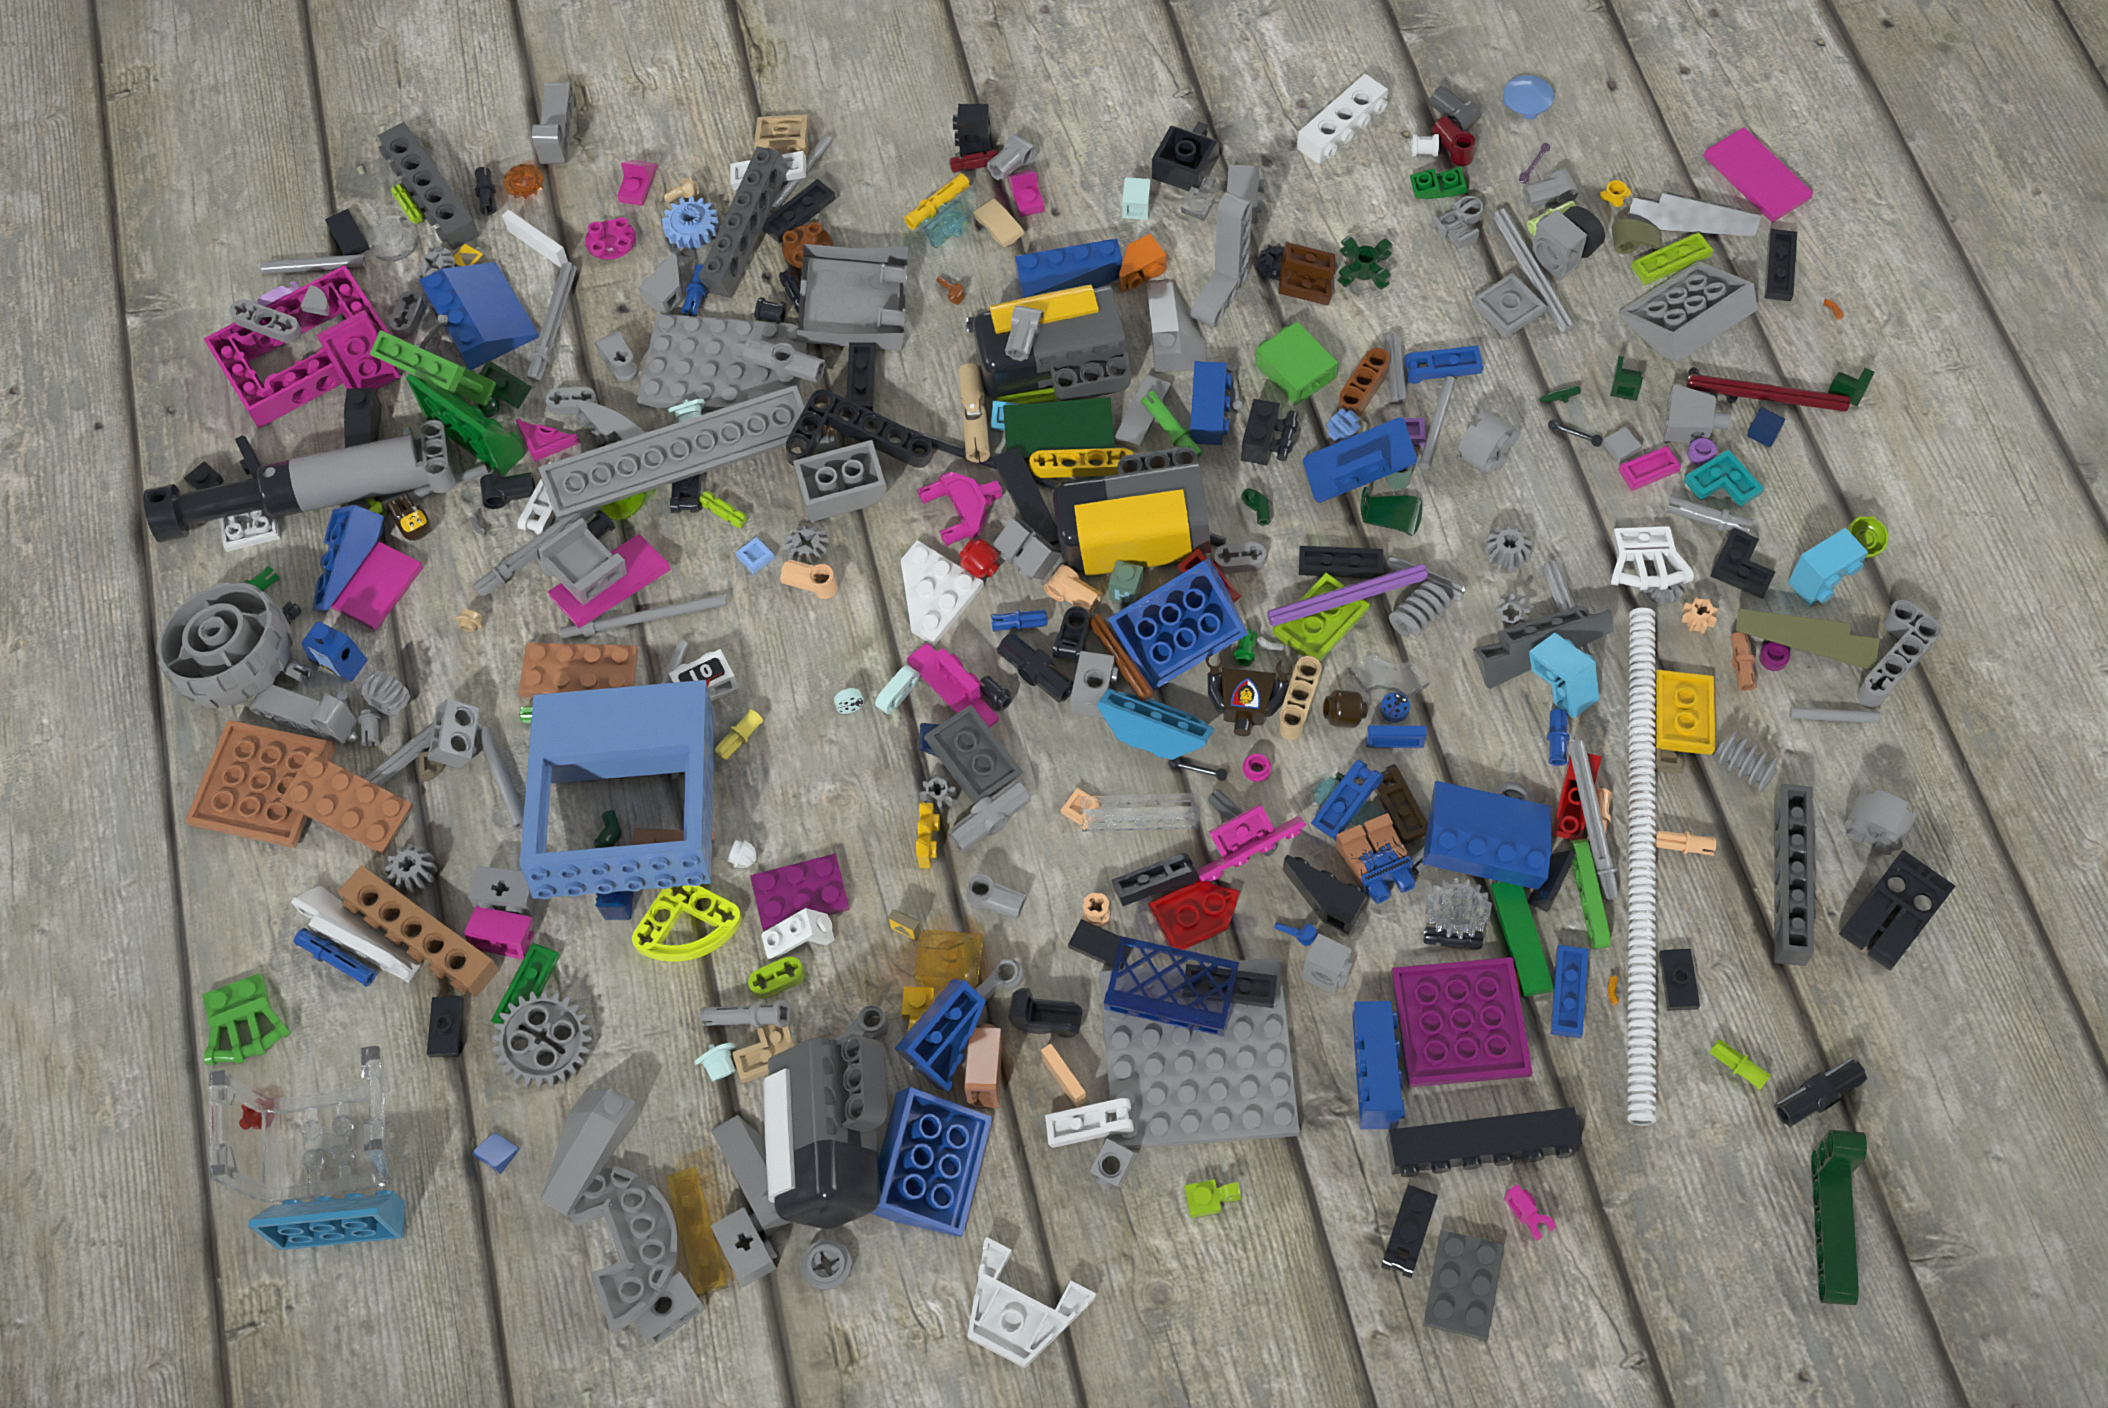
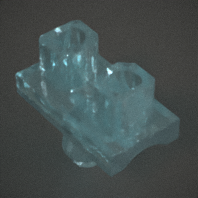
M956 199L951 204H942L938 208V215L934 219L926 218L920 223L922 231L929 238L932 247L937 249L952 235L960 238L964 234L962 227L969 222V219L963 211L961 201Z

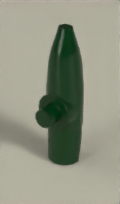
M1579 385L1565 387L1547 393L1539 398L1540 402L1559 400L1567 403L1569 401L1568 398L1580 394L1581 389Z

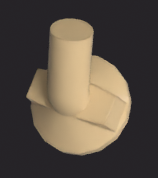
M691 176L682 178L680 186L664 194V198L668 203L680 196L684 197L685 202H689V198L693 197L695 202V197L699 196L697 181H692Z

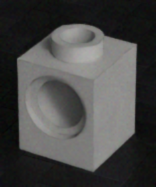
M1106 1138L1090 1173L1097 1176L1095 1182L1108 1189H1112L1113 1185L1122 1187L1139 1153L1113 1139ZM1112 1156H1115L1120 1161V1169L1114 1175L1106 1170V1162Z

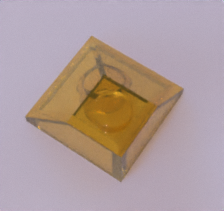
M923 929L917 947L914 972L917 987L945 989L950 981L955 979L965 980L975 990L978 984L983 934Z

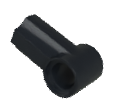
M532 472L507 477L493 473L484 475L480 479L482 504L487 509H499L504 507L507 501L531 497L536 488Z

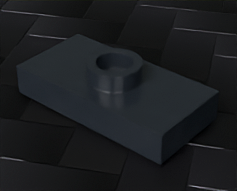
M242 435L235 438L244 458L240 460L242 468L246 475L251 474L253 478H257V469L261 464L246 436Z
M1691 949L1660 950L1659 959L1667 1011L1699 1009L1700 1002Z
M462 996L432 997L427 1056L429 1058L459 1057L464 998Z

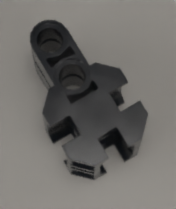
M1902 850L1840 931L1839 935L1862 951L1877 931L1881 933V937L1867 955L1891 971L1956 886L1908 852ZM1893 877L1902 879L1905 883V889L1901 892L1892 891L1888 886V880ZM1919 895L1928 897L1931 901V908L1926 911L1919 910L1914 904V898ZM1893 910L1897 911V916L1888 928L1883 927L1882 924Z

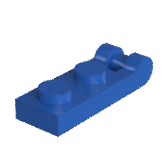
M1478 345L1413 352L1404 356L1405 367L1409 369L1407 372L1408 382L1412 384L1427 379L1445 378L1446 376L1482 374L1483 371ZM1426 364V367L1419 368V365Z
M1357 760L1312 820V826L1336 841L1337 834L1347 828L1373 790L1381 784L1384 777L1383 774L1376 770L1371 771L1367 768L1366 763ZM1360 777L1365 780L1362 786L1355 783Z

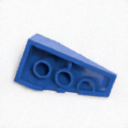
M356 505L333 509L324 538V543L329 545L328 551L321 557L320 565L324 568V574L317 580L312 610L318 612L330 608L381 537L384 530V525L382 524L384 516Z

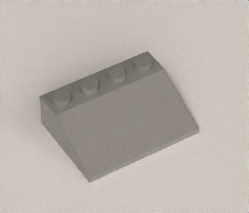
M1697 260L1618 313L1619 317L1659 355L1678 363L1720 334L1725 333L1740 321L1746 319L1758 309L1754 283Z

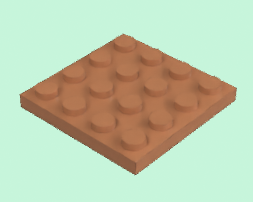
M228 720L185 822L188 826L296 848L308 817L283 805L280 800L310 752L331 762L337 746L332 741Z

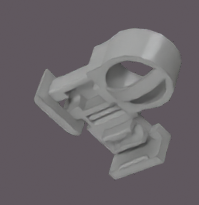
M1465 196L1453 204L1452 211L1439 218L1433 214L1431 226L1434 229H1439L1438 234L1440 237L1446 238L1447 235L1456 247L1460 249L1478 239L1479 230L1471 231V229L1468 230L1470 224L1480 220L1483 212V203L1477 197ZM1471 206L1478 210L1476 214L1464 213Z

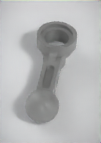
M1003 959L997 963L994 971L975 991L987 1000L1001 987L1007 990L1015 989L1024 980V969L1014 959ZM1006 966H1013L1015 969L1014 976L1010 980H1002V969Z

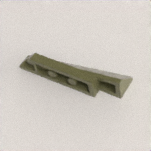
M1738 609L1736 625L1738 632L1868 670H1873L1876 667L1879 638L1850 635L1851 623Z

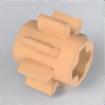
M1695 597L1692 605L1685 603L1682 610L1685 614H1683L1681 622L1687 623L1690 632L1693 630L1701 631L1703 634L1707 629V625L1714 628L1717 622L1715 616L1718 608H1713L1710 599L1705 600Z

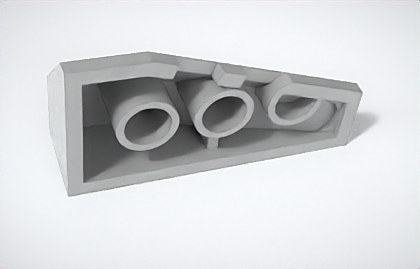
M1173 282L1146 283L1154 372L1194 370V361L1207 362L1205 343Z
M610 1088L586 1090L568 1113L541 1196V1203L566 1216L570 1214L636 1123V1101Z
M739 1115L712 1129L711 1132L767 1237L792 1223L781 1219L776 1213L774 1203L768 1199L765 1139Z

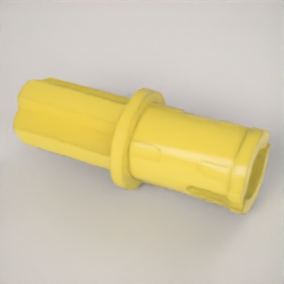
M750 709L735 727L731 726L729 728L730 733L714 750L718 757L726 761L742 743L746 744L748 742L747 738L763 723L762 717Z

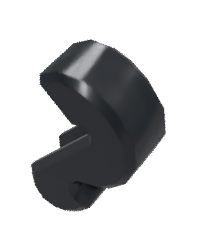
M1020 988L1012 994L1008 1018L1015 1028L1033 1034L1057 1033L1060 1037L1072 1038L1080 1032L1083 1009L1074 1002L1034 999L1030 988Z

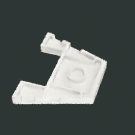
M986 1237L967 1336L973 1342L1026 1368L1095 1300L1096 1293L1070 1280L1055 1310L998 1281L1012 1254V1250Z

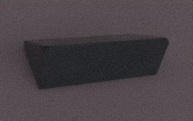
M1574 851L1558 852L1550 856L1548 879L1538 890L1533 889L1528 899L1529 904L1545 912L1550 910L1576 856Z

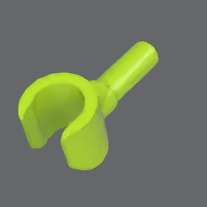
M373 498L365 499L370 505L369 511L384 517L387 515L380 502L374 501Z

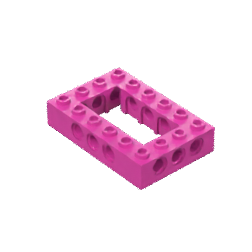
M345 265L265 306L296 318L302 329V334L341 313L348 319L363 310L369 316L378 334L380 330L390 334ZM310 285L319 288L325 294L329 305L328 316L302 310L301 304ZM265 317L261 319L259 324L267 325L271 322L272 318ZM235 322L203 338L258 429L343 384L323 347L318 349L319 352L302 361L294 362L295 365L280 373L271 374L266 378L263 386L249 362L285 342L241 327Z

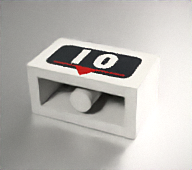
M721 649L705 653L700 659L689 664H682L669 673L672 683L706 680L711 701L738 689L735 676Z

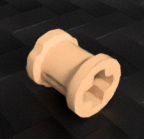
M1091 893L1084 898L1083 905L1084 920L1100 928L1105 926L1110 918L1109 900L1104 894Z

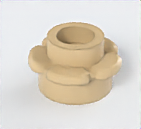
M462 609L458 617H455V620L459 623L458 627L464 631L475 632V629L482 628L481 620L483 617L475 611Z

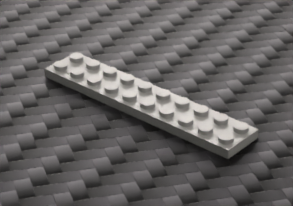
M794 385L540 466L538 471L557 520L784 447L805 406L797 386ZM812 425L804 427L807 431L814 430Z

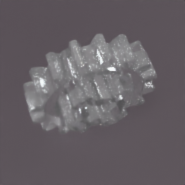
M1454 878L1453 884L1442 880V887L1434 885L1432 893L1427 895L1425 914L1429 915V924L1437 923V932L1443 929L1447 930L1446 937H1450L1452 933H1457L1458 938L1462 939L1463 933L1466 932L1469 936L1474 937L1475 929L1482 932L1485 923H1489L1492 903L1487 902L1488 893L1480 894L1481 886L1478 884L1471 887L1470 880L1468 879L1464 884H1460L1458 878Z

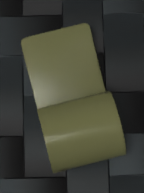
M1620 219L1612 224L1614 249L1617 253H1631L1640 244L1650 246L1656 250L1663 248L1660 230L1651 224L1633 219Z

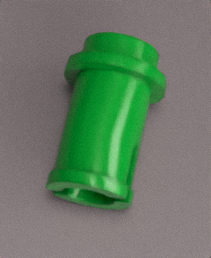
M267 566L250 581L246 579L245 583L254 585L263 592L273 583L280 580L277 573H274L271 577L265 579L274 571L270 566Z
M1247 629L1248 635L1238 640L1237 650L1233 652L1235 663L1239 666H1250L1255 660L1253 651L1257 633L1255 631L1252 632L1251 629Z

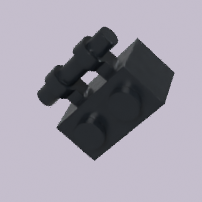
M1253 399L1242 441L1241 461L1267 466L1271 451L1277 452L1276 458L1279 461H1286L1288 454L1291 453L1293 448L1292 437L1298 428V413L1290 410L1285 419H1279L1280 403ZM1276 431L1282 432L1280 439H1274Z

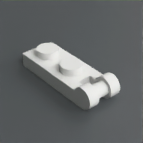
M540 479L518 521L519 529L524 531L533 530L537 535L550 527V523L555 516L542 479ZM535 514L541 515L538 521L533 519Z
M1120 1098L1045 1115L1048 1145L1055 1148L1109 1135L1133 1132V1121L1129 1119L1128 1113L1131 1110L1130 1099ZM1116 1113L1117 1121L1109 1122L1108 1114Z

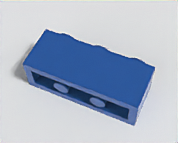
M1194 361L1190 437L1196 444L1222 445L1223 435H1228L1229 419L1224 418V412H1229L1230 396H1225V389L1231 390V373H1226L1227 363Z

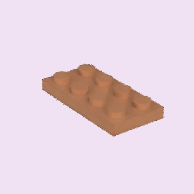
M526 643L518 693L520 697L533 698V695L634 686L639 650L637 646Z
M312 752L309 753L280 800L283 805L383 856L414 807L412 803Z

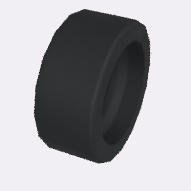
M1573 206L1567 209L1563 215L1587 234L1581 258H1588L1604 243L1605 231L1601 222L1593 213L1585 208Z

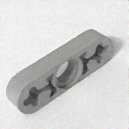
M246 299L237 300L230 306V315L234 322L241 327L285 343L298 340L302 334V329L293 316ZM265 317L272 318L271 322L267 325L259 324L261 319Z

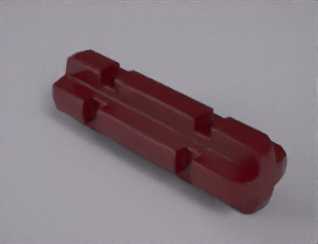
M997 150L986 151L987 154L979 152L963 155V158L959 156L951 157L949 159L950 169L955 173L961 172L963 168L965 170L986 167L985 164L995 157L998 152Z

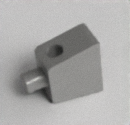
M1673 384L1668 398L1663 442L1691 443L1697 438L1709 439L1713 428L1728 430L1730 414L1715 412L1716 397L1714 395Z

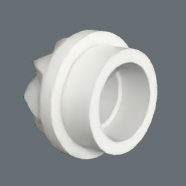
M735 840L727 862L734 864L735 868H748L757 859L755 848L746 840L743 842Z

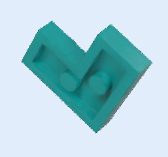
M1730 450L1725 451L1685 475L1684 483L1700 500L1723 488L1739 507L1760 496L1764 490L1762 485Z

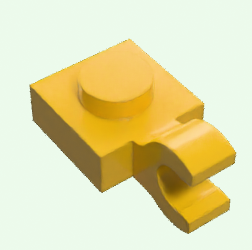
M904 986L901 1015L902 1019H909L908 1032L934 1002V987Z

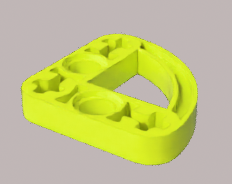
M685 885L682 887L684 892L690 896L689 901L686 896L680 893L675 896L672 890L674 888L679 890L682 886H674L661 890L632 935V942L640 954L649 958L668 962L688 961L707 955L726 943L740 927L742 915L734 903L699 885ZM701 898L711 900L710 907L705 911H699L695 908L696 902ZM717 908L725 915H729L732 912L734 919H728L724 923L722 916L716 912ZM661 909H667L670 911V917L667 921L658 922L655 920L656 913ZM683 911L717 928L704 938L691 943L662 945ZM649 924H652L653 927H655L653 931ZM650 935L653 941L651 943L646 942L643 945L640 939L642 937L647 938Z

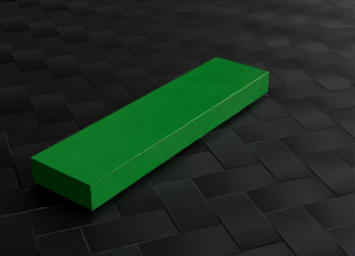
M1505 882L1491 884L1490 889L1510 956L1513 957L1514 968L1519 976V986L1523 998L1553 992L1554 986L1523 886Z

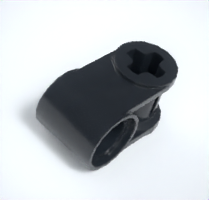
M1074 606L1065 612L1060 631L1055 639L1052 653L1053 658L1060 656L1073 659L1078 663L1080 652L1085 651L1090 633L1089 615L1084 608ZM1075 621H1080L1083 623L1080 626L1071 625V623Z

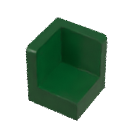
M1618 356L1610 396L1637 401L1642 386V373L1622 368L1624 357Z
M1864 368L1859 379L1838 372L1833 379L1828 393L1847 395L1850 397V404L1858 407L1875 372Z

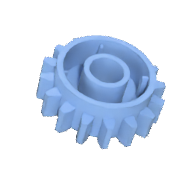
M693 197L689 198V202H685L681 198L679 205L671 204L672 211H664L666 218H662L665 237L669 238L671 244L676 243L678 248L683 247L688 250L701 248L705 244L710 243L712 237L717 235L716 229L719 228L716 209L712 208L710 202L704 204L703 198H700L697 202H694Z

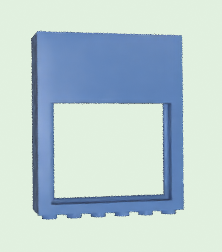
M706 680L533 695L520 867L533 899H550L560 896L577 897L583 894H608L617 891H639L651 888L667 889L674 886H698L711 883L715 715ZM685 772L683 841L546 853L550 786L552 783Z

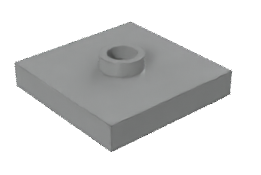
M1513 272L1472 298L1471 302L1505 338L1523 328L1547 310V306Z

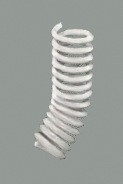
M1259 637L1256 640L1264 649H1268V647L1269 650L1275 649V651L1276 649L1277 651L1284 649V643H1272L1263 637Z

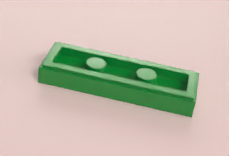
M532 942L491 1019L493 1025L504 1024L499 1014L505 1013L509 1015L511 1013L508 1007L509 1003L518 1007L520 1005L519 996L523 997L526 1002L530 1001V992H534L537 999L540 997L561 957L559 952Z

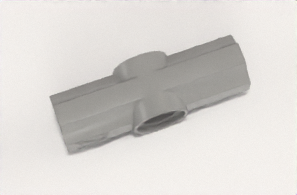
M751 338L747 340L744 346L743 359L745 361L773 369L780 377L796 376L817 383L821 381L824 375L825 360L794 351V348L788 343H778L775 345Z
M1014 780L992 798L985 797L977 802L966 818L947 831L948 836L956 848L964 853L987 834L992 836L1002 830L1012 815L1031 802V796L1020 782Z

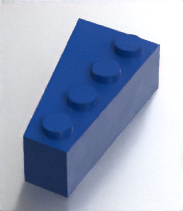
M1118 239L1015 256L1016 276L1021 298L1090 284L1094 289L1118 280L1122 266V255Z

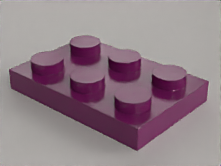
M836 853L750 875L763 932L805 908L826 913L828 916L850 910Z

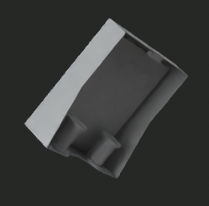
M804 244L797 342L849 346V342L876 343V349L902 351L908 247L845 248Z

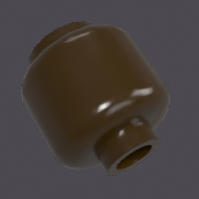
M1334 690L1330 696L1325 698L1323 703V716L1325 719H1328L1330 725L1335 727L1355 728L1362 719L1366 718L1368 712L1367 703L1363 702L1361 694L1356 691Z

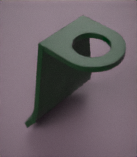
M1363 488L1360 505L1363 523L1398 530L1410 536L1415 535L1422 516L1421 498L1407 495L1371 497L1369 488Z

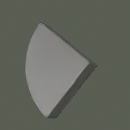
M310 285L301 304L302 310L328 316L329 305L325 294L319 288Z

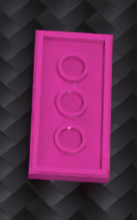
M1745 127L1704 152L1703 157L1772 223L1804 204L1813 196V192Z
M640 534L610 552L612 555L618 553L625 560L627 575L584 606L562 583L547 591L553 602L578 629L671 570L669 563Z

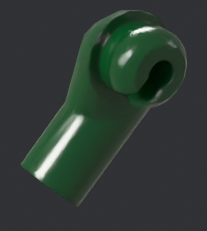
M1251 488L1245 489L1241 494V498L1246 506L1256 512L1257 524L1262 526L1270 524L1268 498Z
M610 810L601 815L605 828L594 840L595 848L614 847L622 836L616 813Z

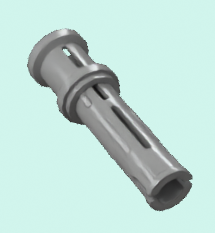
M777 1000L776 1003L767 1004L763 1001H755L748 1006L703 1007L700 1011V1021H703V1026L751 1024L755 1028H763L765 1025H776L780 1028L786 1027L790 1021V1007L785 1000Z

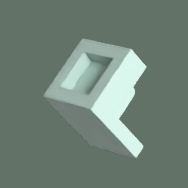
M1125 177L1122 218L1148 220L1150 179Z

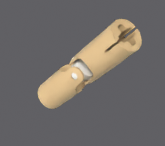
M968 363L961 366L958 370L960 397L964 405L962 419L967 460L979 463V455L980 462H984L990 457L987 417L983 406L984 386L980 366Z

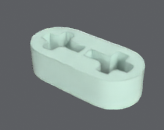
M909 665L903 666L880 692L875 706L886 714H891L916 686L920 673Z

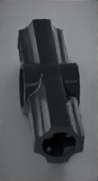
M1014 633L1007 634L1001 640L997 653L1017 669L1019 675L1026 683L1033 687L1037 685L1058 703L1067 700L1071 696L1074 681L1056 668L1052 659L1040 649L1035 651Z
M1850 1057L1826 1073H1817L1805 1081L1798 1090L1775 1103L1774 1107L1777 1116L1783 1124L1791 1128L1815 1112H1824L1840 1101L1843 1095L1866 1082L1868 1078L1865 1074V1069L1859 1061H1855Z

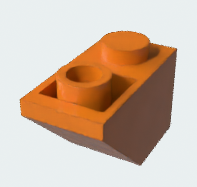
M1151 234L1127 246L1119 273V290L1122 293L1129 289H1135L1141 283L1151 278L1159 277L1166 271L1167 255Z

